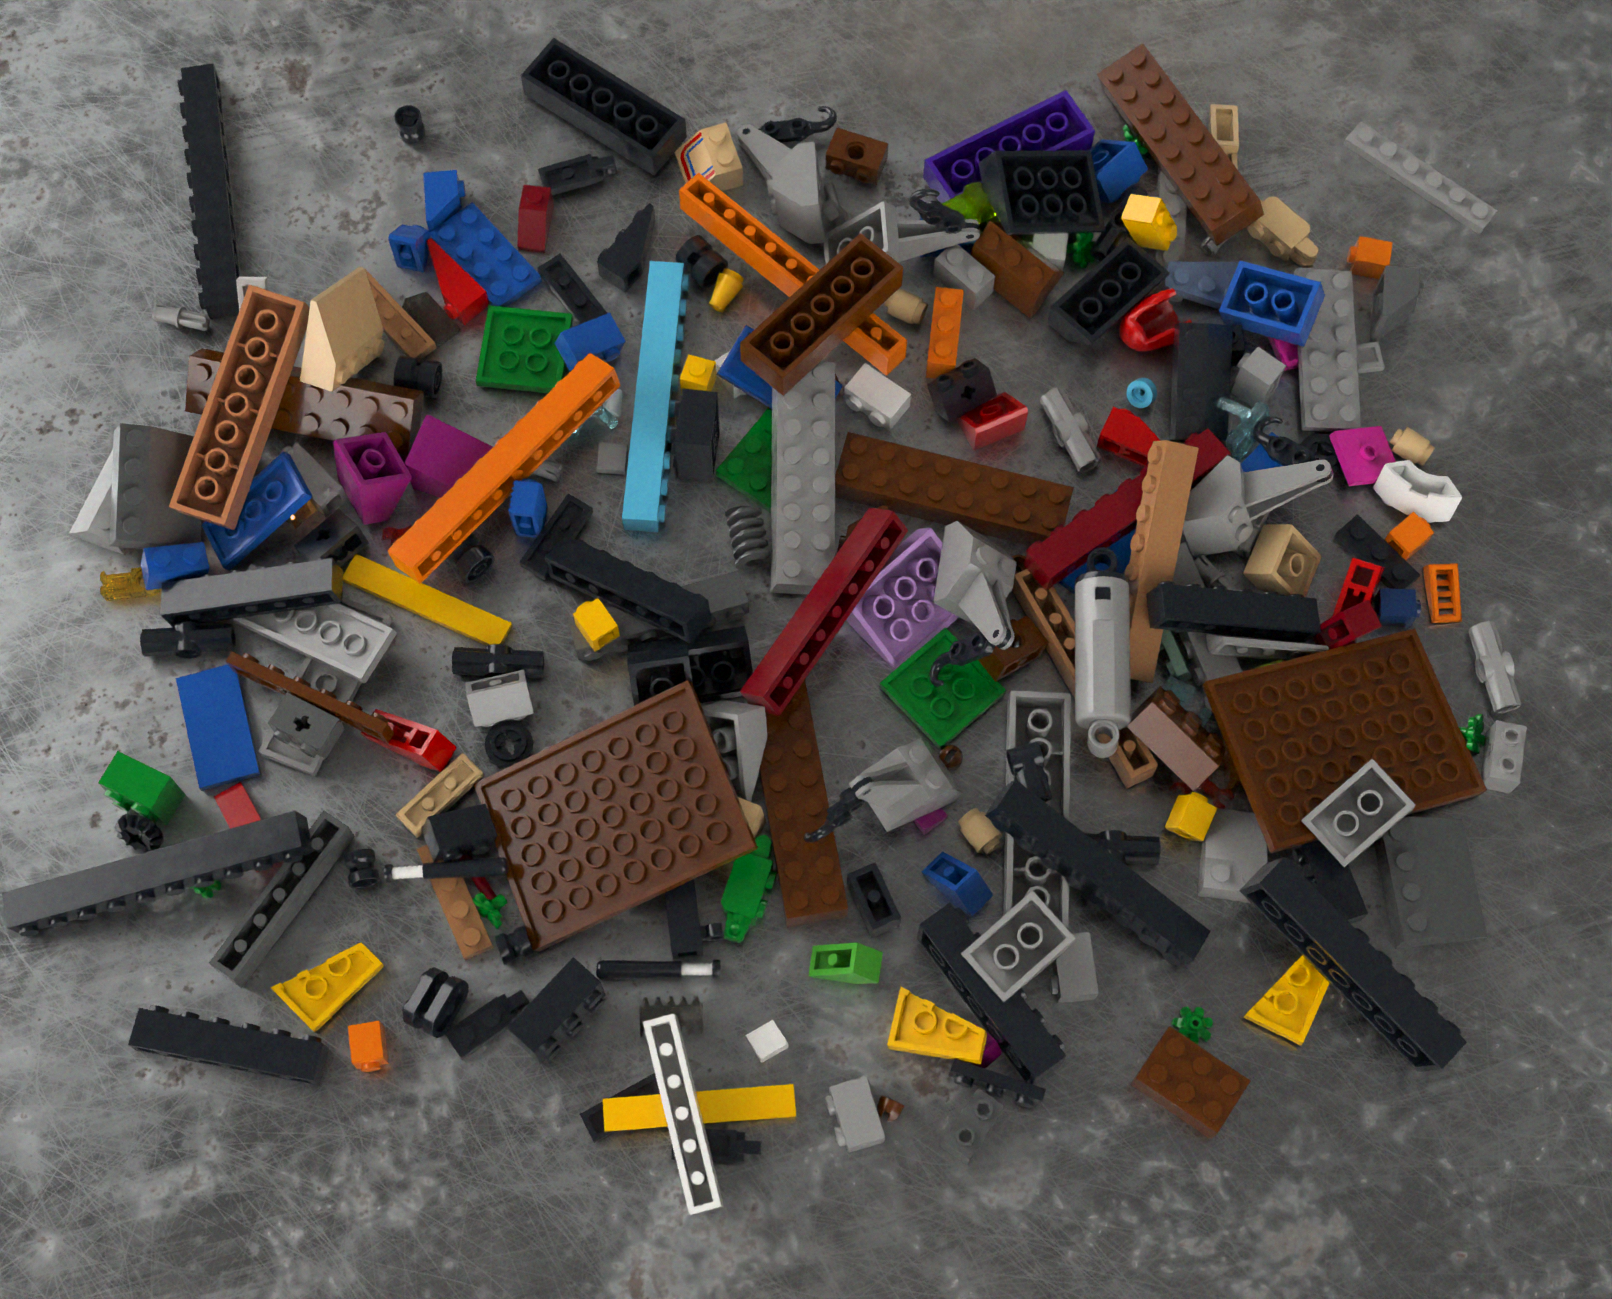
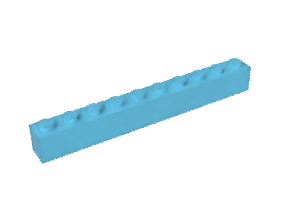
M650 261L622 513L624 530L659 532V523L665 522L666 505H661L662 496L668 495L669 481L668 478H664L665 469H670L671 452H667V445L670 443L672 428L670 426V417H675L674 408L676 400H672L673 392H678L679 375L675 374V367L681 366L682 350L677 348L678 341H683L684 324H680L681 316H686L687 299H683V291L689 290V274L684 273V263Z

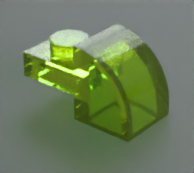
M975 182L964 186L963 193L942 203V205L952 210L959 211L960 214L964 215L965 219L977 220L979 224L996 216L983 190L982 182Z

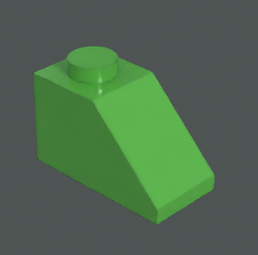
M858 942L813 946L808 976L851 984L879 983L883 952Z

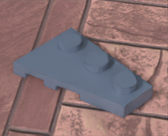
M1169 261L1164 268L1170 274L1162 281L1160 291L1173 288L1177 293L1176 296L1220 310L1239 262Z

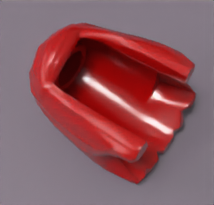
M1171 288L1148 295L1123 317L1119 333L1121 340L1127 347L1142 352L1174 344V325L1181 323V321H1178V316L1173 310V305L1169 303V299L1177 294L1175 289ZM1189 319L1183 323H1192V321Z

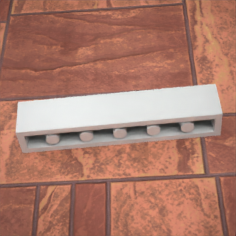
M670 1014L643 1021L689 1215L723 1207L678 1017L675 1014Z

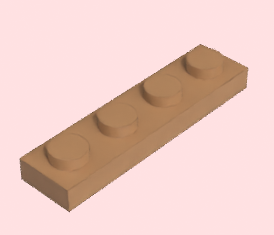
M366 270L383 326V332L406 356L417 358L418 361L422 360L437 348L435 342Z
M427 845L417 849L422 863H435L432 860ZM464 878L430 879L464 960L466 961L494 948Z

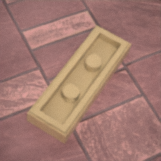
M462 752L400 809L395 816L418 838L423 833L422 828L427 817L445 813L474 786V783L484 777V773Z

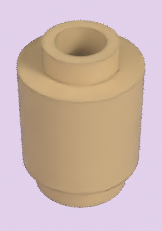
M901 288L890 296L884 304L888 308L887 314L909 324H920L928 309V304L923 302V298Z
M1408 426L1404 431L1398 428L1389 442L1393 445L1392 452L1405 460H1410L1414 465L1417 463L1420 466L1425 464L1435 449L1434 446L1429 444L1430 440Z
M978 808L970 810L958 821V824L961 826L960 831L978 854L982 852L989 854L1001 844L999 841L1002 836L1001 832L993 826L992 821L985 816V812H980Z

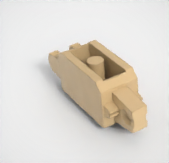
M1268 197L1264 201L1260 199L1264 215L1245 227L1253 238L1259 239L1269 248L1274 256L1280 257L1283 261L1287 262L1292 259L1300 267H1313L1319 247L1314 245V242L1308 238L1310 225L1279 198Z

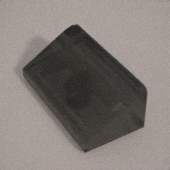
M428 292L405 298L402 308L435 342L437 348L460 332L461 329Z

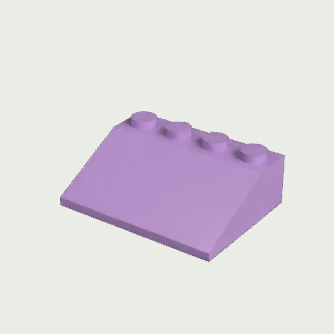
M932 528L917 529L897 546L847 618L850 626L893 670L897 669L945 627L948 628L959 618L933 603L943 543Z

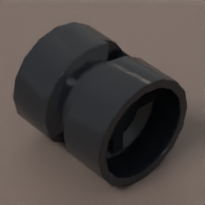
M695 235L681 246L675 258L677 263H684V270L691 273V277L703 288L713 286L716 283L718 274L722 273L725 268H728V261L716 250L712 251V246L701 235Z
M399 356L395 366L393 385L424 391L423 396L436 398L442 382V363L426 359L424 362L419 363L417 358Z
M471 533L445 560L451 566H455L457 573L465 582L471 583L487 573L492 567L495 557L486 547L479 544L478 538Z

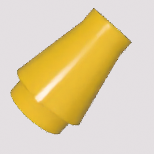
M725 268L722 273L718 274L709 306L723 313L728 304L743 288L742 282L744 278L737 272Z

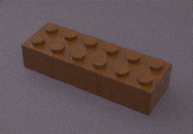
M860 233L740 342L741 361L784 396L902 286L904 267Z

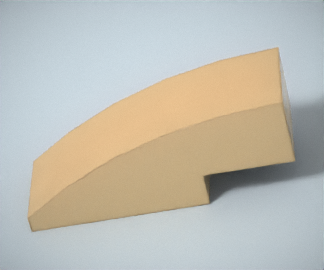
M1210 104L1208 131L1238 170V106Z

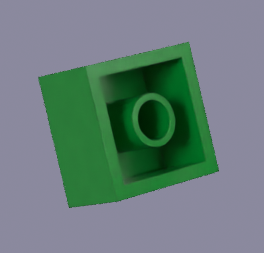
M117 751L98 782L106 791L104 795L113 801L112 804L125 812H129L132 809L155 824L158 821L166 826L186 795L170 776Z

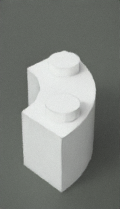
M1410 460L1385 464L1373 486V489L1386 505L1392 506L1406 515L1414 512L1428 523L1450 521L1462 499V495L1448 476L1428 474L1417 468Z

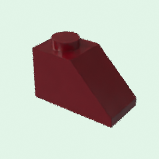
M523 184L518 215V250L545 253L554 208L550 187Z
M1366 600L1341 611L1321 623V632L1315 635L1313 639L1316 644L1328 646L1330 650L1346 646L1382 627L1369 600Z

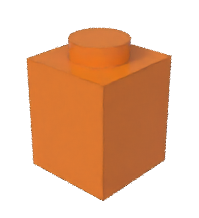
M1359 236L1356 245L1350 246L1347 256V262L1351 263L1350 271H1352V275L1380 279L1386 265L1390 266L1393 242Z
M1413 512L1388 533L1385 541L1407 561L1428 543L1434 531L1424 518L1419 517Z
M380 1021L348 1026L351 1061L357 1069H361L362 1072H372L381 1069L380 1065L389 1064L385 1027Z

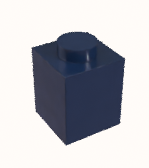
M1380 588L1373 599L1374 610L1382 627L1410 628L1421 613V602L1416 600V589Z

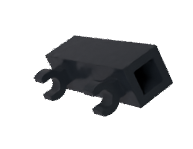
M694 879L664 893L673 960L704 956L702 941L723 940L722 923L700 926Z

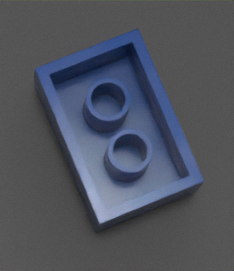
M1239 261L1219 313L1224 325H1242V330L1304 347L1325 294L1319 281Z

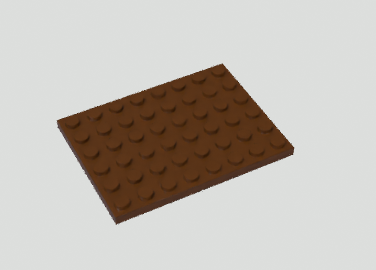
M1415 628L1207 680L1202 685L1270 853L1318 840L1301 820L1371 759L1382 768L1416 805L1407 815L1478 796L1487 791Z
M689 680L474 783L480 804H486L498 836L494 842L500 857H505L508 860L509 871L506 876L533 951L536 952L542 951L758 849L693 684Z

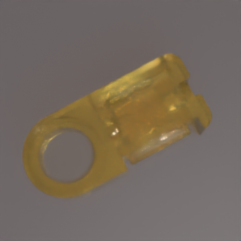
M141 567L131 568L129 573L107 575L105 571L100 573V581L103 584L100 587V594L106 601L150 597L158 594L161 589L146 590L140 586L143 578Z

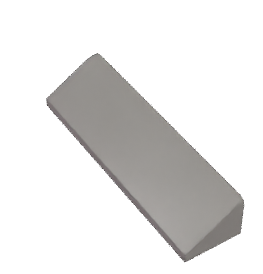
M1206 634L1208 653L1214 655L1270 660L1281 659L1282 661H1287L1329 650L1328 646L1314 643Z

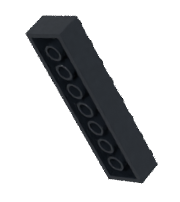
M1282 857L1263 865L1239 891L1417 1072L1442 1070L1467 1043L1460 1035L1461 1030L1453 1022L1445 1020L1437 1012L1438 1007L1432 1000L1422 997L1414 989V982L1408 976L1400 974L1392 966V960L1382 951H1377L1369 943L1370 939L1364 931L1354 928L1346 920V913L1340 907L1332 905L1324 897V891L1314 882H1309L1301 874L1302 870L1297 863Z

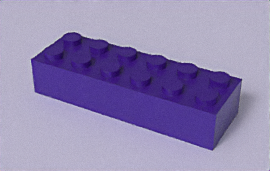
M1064 90L925 159L923 178L930 189L939 191L940 195L936 198L942 205L952 210L966 212L971 209L973 199L985 194L979 162L994 151L1090 150L1095 130L1067 90Z

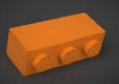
M935 288L925 378L936 379L939 375L948 373L956 367L964 293L962 289Z

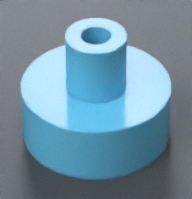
M1138 378L1129 384L1126 392L1127 398L1134 407L1145 408L1156 400L1157 388L1150 379Z

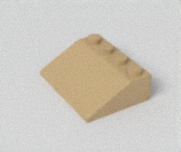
M359 266L311 299L300 382L333 392L382 354L385 344L384 340H382L383 326L365 268Z

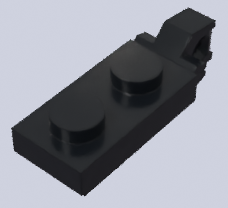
M587 154L539 168L538 172L543 187H550L552 195L598 183L604 180L605 177L617 173V167L613 155L599 158L598 156Z
M522 990L508 998L503 994L451 1027L445 1035L463 1060L507 1031L506 1027L518 1016L517 1012L530 1002Z
M705 1128L713 1162H744V1154H761L762 1141L745 1140V1132ZM672 1145L671 1160H676Z

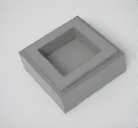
M1379 341L1356 344L1358 374L1383 371L1385 364Z
M599 443L596 465L597 473L626 475L627 444Z

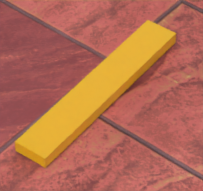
M358 554L354 555L343 574V582L486 646L492 644L503 645L513 627L509 621L428 585L419 584L408 576Z
M794 1084L696 1091L704 1124L796 1117ZM660 1094L602 1099L604 1132L668 1127Z

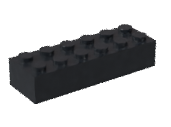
M555 38L549 42L521 74L523 91L526 96L654 176L687 138L685 118Z
M948 903L920 923L917 940L986 1032L997 1041L1002 1053L1022 1080L1036 1085L1061 1066L1067 1056L1064 1053L1066 1047L1056 1034L1051 1036L1044 1027L1046 1021L1042 1014L1036 1008L1032 1010L1025 1002L1027 996L1022 988L1007 1001L1003 1002L961 955L981 935L978 932L974 934L967 925L969 920L959 907L955 909L951 903Z

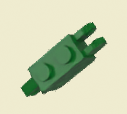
M766 835L756 837L755 841L758 849L734 860L721 899V909L725 917H727L724 938L729 941L742 944L750 926H755L758 917L762 919L764 917L768 901L764 900L767 889H773L777 877V872L773 871V861L770 860L773 849L772 840Z

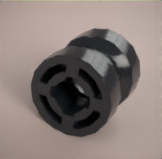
M405 105L397 109L394 114V121L400 139L411 144L422 140L425 135V127L420 110L412 105Z
M359 849L345 854L344 861L345 866L350 871L348 882L351 888L369 887L380 881L379 872L374 868L376 857L373 849Z
M524 925L515 928L513 933H501L494 936L504 965L514 962L517 957L522 956L526 958L534 955Z

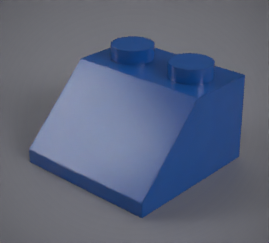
M1101 139L1090 149L1100 202H1115L1122 196L1121 193L1129 186L1136 184L1140 180V176L1148 170L1135 142Z

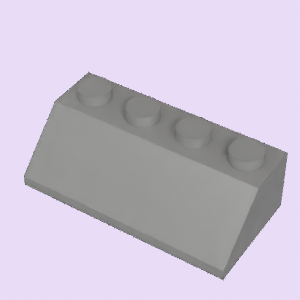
M112 450L69 534L70 536L124 554L126 548L109 546Z

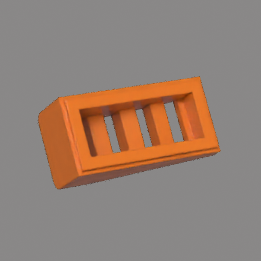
M1458 563L1429 564L1424 566L1423 575L1431 623L1462 622ZM1436 575H1446L1447 580H1437ZM1437 586H1448L1449 591L1437 592ZM1450 597V602L1438 603V598ZM1439 609H1452V614H1439Z

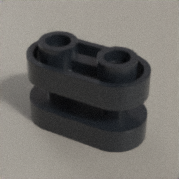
M436 967L425 971L421 975L418 986L411 998L403 1006L404 1023L416 1029L423 1028L426 1034L435 1038L442 1037L449 1030L467 998L469 991L468 983L456 976L449 977L447 972Z

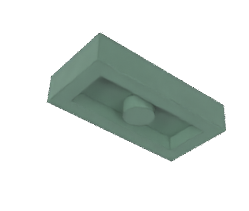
M1163 629L1160 650L1166 649L1170 658L1165 660L1171 676L1177 675L1182 682L1192 679L1193 675L1173 630Z

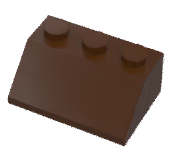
M990 221L974 243L971 256L995 275L993 289L1029 318L1034 316L1065 273L1018 235H1007L1001 222Z

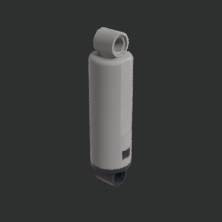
M1104 547L1091 551L1087 559L1086 573L1075 579V721L1078 726L1089 730L1088 749L1093 755L1100 758L1110 757L1115 753L1118 747L1119 729L1126 727L1131 722L1129 579L1127 576L1116 572L1117 557L1112 550ZM1104 563L1109 568L1101 571L1096 569L1095 565ZM1099 734H1107L1110 736L1111 741L1103 744L1099 743L1095 737Z

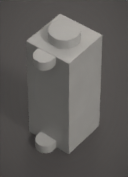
M298 443L292 447L286 446L282 449L281 453L284 451L291 455L313 496L309 502L325 518L348 500L343 487Z

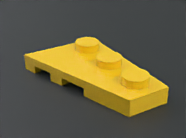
M360 942L328 958L326 962L310 970L306 969L296 974V977L284 983L280 982L270 988L316 1033L384 965Z
M1302 955L1243 1018L1301 1046L1304 1043L1329 982Z
M900 986L887 1043L890 1050L951 1060L955 1058L964 1062L981 1064L987 1038L986 1030L953 1013L946 1012L935 1006L934 1003L926 999L923 1000Z

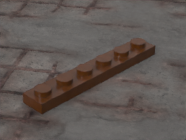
M231 651L225 661L234 673L284 696L288 692L339 718L341 722L386 743H389L394 735L393 730L388 724L389 720L376 712L369 715L362 711L363 708L350 700L343 703L336 699V695L326 689L321 688L317 691L310 688L311 684L300 677L295 676L294 679L284 676L285 672L274 665H269L268 667L260 665L259 660L250 654L243 653L241 656Z

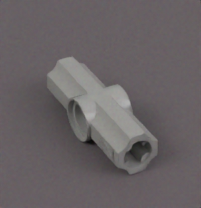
M1053 388L1041 396L1040 402L1052 422V430L1056 441L1061 447L1065 446L1078 471H1089L1101 463L1102 458L1089 436V427L1084 416L1080 412L1076 413L1063 388Z
M1486 621L1470 627L1468 632L1477 657L1475 660L1476 674L1480 682L1486 685L1494 713H1506L1519 708L1522 704L1513 679V659L1509 652H1504L1495 622Z

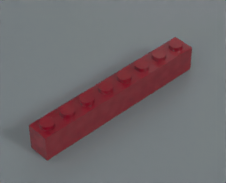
M1209 428L1200 434L1197 432L1193 433L1184 442L1185 445L1199 448L1191 490L1227 455H1231V452ZM1148 465L1141 470L1138 477L1133 480L1131 478L1126 479L1119 485L1116 492L1111 495L1108 493L1104 494L1096 501L1094 507L1088 511L1086 509L1079 511L1065 527L1063 524L1059 525L1050 533L1049 538L1043 542L1038 540L1027 549L1024 566L1046 591L1085 565L1091 551L1100 547L1109 548L1136 529V512L1141 505L1143 495L1142 482L1147 475Z
M869 508L740 690V693L750 704L765 706V713L781 715L908 532V529L894 511Z

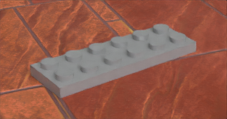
M1297 268L1294 271V275L1321 282L1325 294L1305 346L1298 345L1302 431L1334 432L1361 428L1352 271Z
M251 564L247 571L258 569L259 567ZM340 604L229 619L238 625L365 684L397 634L393 628Z
M342 597V603H339L386 626H390L393 620L391 615ZM307 656L297 674V677L311 684L310 688L317 691L321 688L326 689L336 695V699L343 703L347 700L353 701L362 683ZM270 727L258 753L263 757L315 777L324 758L316 755L315 758L306 755L299 750L300 745L292 741L289 744L279 741L273 736L274 731Z

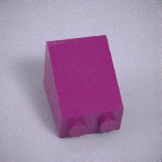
M426 414L404 463L412 476L410 480L412 488L436 497H443L454 486L455 482L462 478L493 446Z
M386 432L335 439L333 445L337 478L363 525L388 521L412 478Z

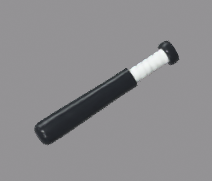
M505 857L423 863V865L394 867L392 864H386L384 866V880L386 883H392L394 879L415 877L440 879L505 876L509 871V864Z
M718 959L713 960L712 963L684 964L682 961L601 960L596 965V976L599 979L681 978L683 975H712L715 979L721 977V961Z

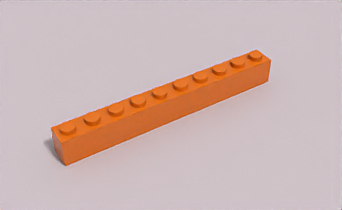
M699 172L679 189L680 209L788 297H791L819 271L816 266ZM874 313L843 340L886 376L906 358L907 339Z
M591 353L582 361H579L574 369L562 380L558 381L555 387L543 399L539 400L530 412L518 420L515 426L503 438L499 439L486 455L480 458L462 478L455 482L454 486L443 497L439 498L421 518L414 522L413 526L401 538H398L387 551L395 566L421 584L511 495L514 481L528 478L621 386L615 368Z

